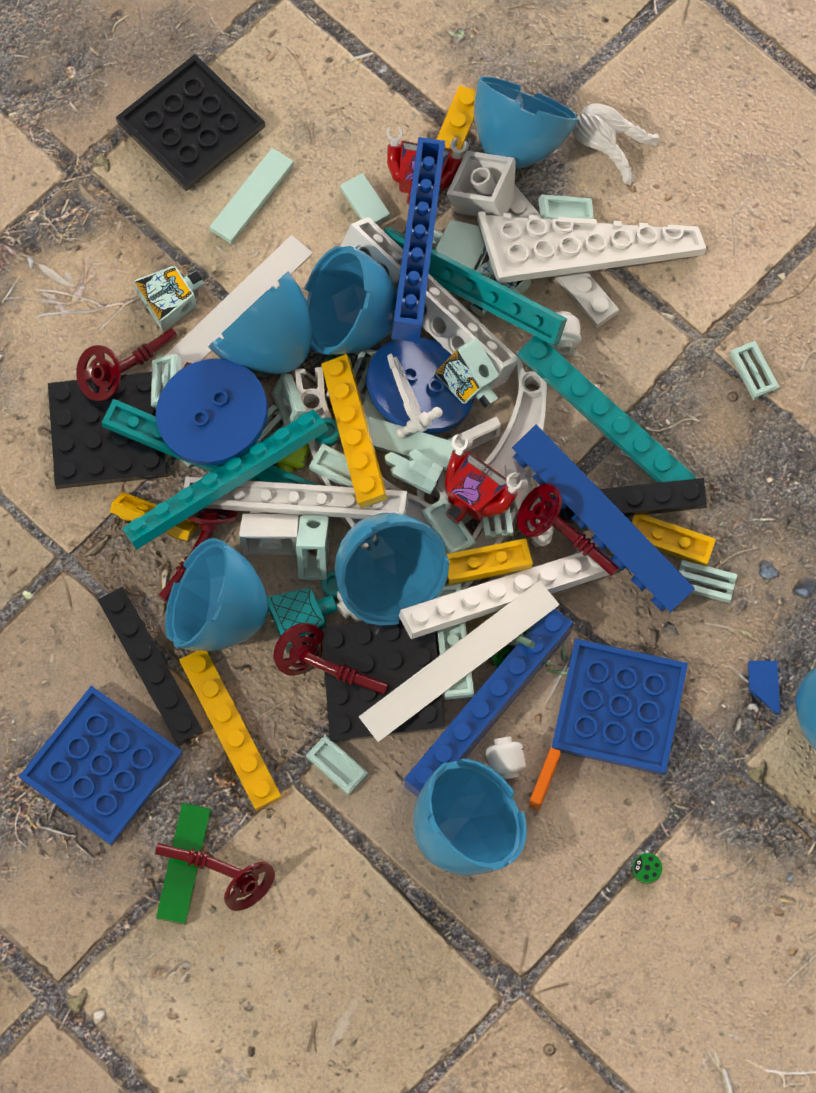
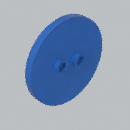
M420 338L419 343L393 340L383 345L374 354L366 374L367 391L377 410L393 424L404 427L407 421L411 419L406 413L403 399L388 362L387 356L391 353L393 357L397 356L404 369L421 413H428L434 407H439L442 410V416L433 419L431 424L427 426V430L423 433L437 434L449 431L462 423L469 414L475 398L466 404L462 403L434 373L452 355L440 343L426 338Z
M218 358L197 361L178 371L163 388L156 407L158 430L169 449L185 461L206 466L227 463L229 460L245 454L262 435L268 417L267 397L258 378L245 366L227 359Z

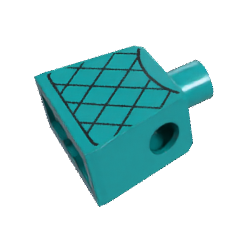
M311 588L267 597L268 610L279 636L290 627L299 623H311L321 630L322 627H326L323 616L338 611L332 595L316 601ZM305 632L299 634V637L310 636L313 638L314 634ZM291 642L285 648L287 654L293 646Z

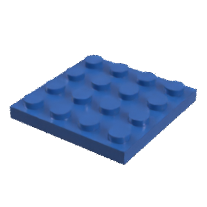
M575 638L552 748L566 754L665 775L688 663Z
M90 686L19 775V778L107 844L113 846L181 758L183 751L96 688Z

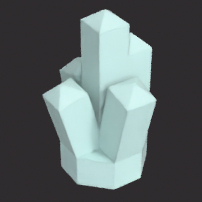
M418 449L409 452V460L393 452L385 455V464L392 466L390 469L391 476L431 494L443 467L433 463Z

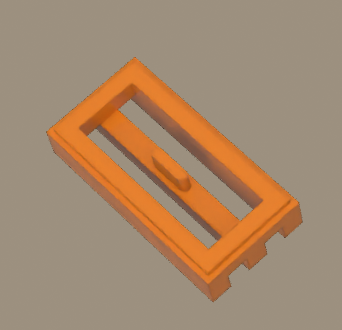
M550 748L530 799L529 807L537 811L542 806L560 760L561 753L557 749Z

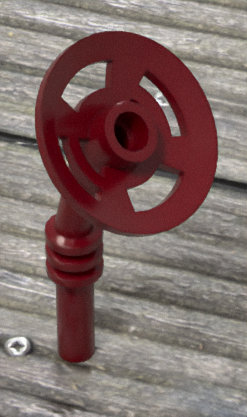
M172 328L168 329L149 344H142V348L138 347L137 351L134 350L131 356L120 362L116 354L106 346L94 345L87 348L81 354L76 368L77 382L81 391L89 399L95 401L111 398L120 385L121 373L138 364L143 365L144 361L147 362L149 358H153V353L177 337L176 332ZM105 354L111 357V359L114 362V365H112L110 361L105 359ZM95 355L96 358L90 363L89 370H86L90 358ZM92 379L100 387L98 393L90 387L87 380Z
M542 484L534 488L525 497L518 512L517 524L520 532L527 537H537L553 526L574 543L573 546L575 548L579 547V552L583 551L584 556L588 555L609 575L613 576L619 568L595 547L596 543H590V538L586 539L585 534L581 535L558 516L562 505L559 489L552 484ZM551 493L555 495L557 503L551 498ZM539 497H542V501H541V502H538V503L533 507L532 511H530V508L532 507V505L534 504V502H535ZM527 521H530V524L535 528L533 531L529 529Z
M203 508L187 518L192 522L199 523L200 529H202L191 552L203 541L211 539L214 530L217 529V525L236 520L238 513L235 510ZM188 556L183 558L184 561L180 562L181 566L176 567L177 572L159 593L158 597L162 601L168 602L174 582L180 583L187 569L183 564Z
M299 623L290 627L280 636L275 645L273 653L274 663L286 675H300L316 667L335 676L338 681L342 679L343 683L348 681V685L354 683L381 694H385L388 683L358 673L356 668L351 670L350 666L345 668V664L339 666L322 658L324 635L314 624ZM309 632L313 633L314 636L313 638L310 636L299 637V634ZM291 642L293 646L290 649L289 658L283 659L285 648ZM319 645V649H318V652H317V655H316V654H315V652H316V646ZM290 666H293V667H295V668H301V669H295V670H294V669H289V667H290Z
M157 843L156 855L187 862L188 866L194 864L195 868L199 865L200 869L207 867L233 878L224 895L226 906L233 911H241L256 904L269 891L275 878L274 868L267 862H257L242 870L209 856L208 852L202 854L201 850L195 852V849L192 848L189 851ZM265 872L261 884L258 885L259 874ZM247 896V897L244 898V899L237 900V898H242V897Z

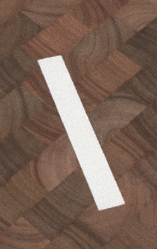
M291 235L165 356L177 353L181 358V369H183L186 362L195 363L201 361L211 351L208 346L218 337L224 339L221 333L273 285L278 287L280 285L278 280L287 271L290 274L294 272L313 252ZM164 364L161 365V392L163 390L162 374Z
M539 580L360 715V720L377 742H379L559 606V603Z

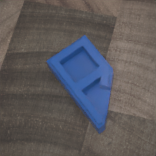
M748 661L749 692L771 709L770 711L774 715H779L780 701L777 661Z

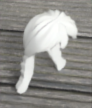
M598 103L584 107L577 117L578 121L573 129L576 139L581 144L609 155V158L615 162L616 167L621 171L623 182L630 186L634 182L635 175L631 172L624 152L616 144V133H624L639 143L658 146L660 142L658 134H647L644 129L628 122L614 108Z

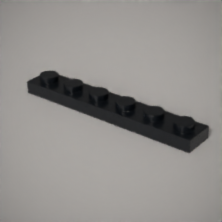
M704 478L600 489L626 517L707 508ZM568 506L565 509H560L558 516L566 523L575 522L571 518L575 513Z
M123 586L98 599L102 610L177 745L180 746L204 733Z

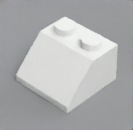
M466 151L446 194L456 213L477 217L478 212H486V215L503 216V213H507L514 199L515 158Z
M253 511L249 514H242L239 537L243 554L297 555L296 542L300 516L298 514H266V512Z

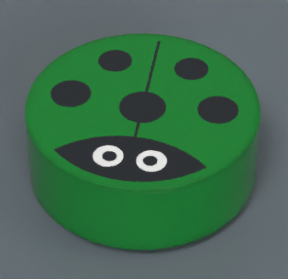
M651 853L639 855L632 865L633 876L642 884L656 882L662 873L660 859Z

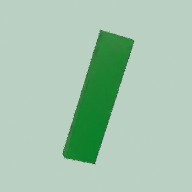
M182 803L172 846L189 851L193 848L195 852L198 850L203 851L211 808ZM169 858L156 915L157 920L186 925L199 866L195 868L194 864L188 866L187 862Z

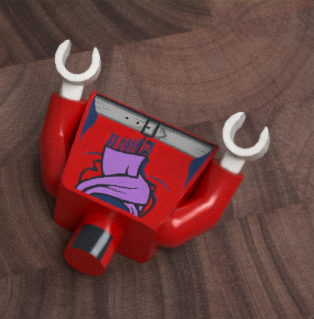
M388 127L386 134L388 139H390V144H388L387 166L393 180L399 183V191L408 193L406 202L409 205L417 143L402 141L401 145L398 144V140L403 134L402 128L399 127V136L393 138L390 136V127ZM454 138L451 141L450 146L452 150L444 149L439 191H443L451 185L463 160L461 154L468 150L469 144L467 141L464 142L463 149L460 151L456 148L458 138Z
M462 433L455 435L452 439V446L456 450H453L451 453L445 479L447 496L453 504L446 511V516L452 522L459 524L466 514H469L477 521H481L484 517L490 518L506 512L517 497V490L527 487V480H521L517 485L516 479L520 473H510L506 479L472 453L468 452L465 454L464 451L473 445V440L467 438L465 445L462 446L460 444Z

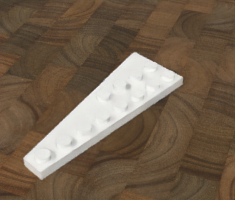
M478 212L477 217L496 281L500 284L704 255L706 251L700 229L695 226L668 225L667 227H652L648 223H639L638 226L622 225V221H613V224L597 223L596 219L558 217L557 219L550 220L539 218L538 215H529V218L511 217V213H503V216L486 215V212Z

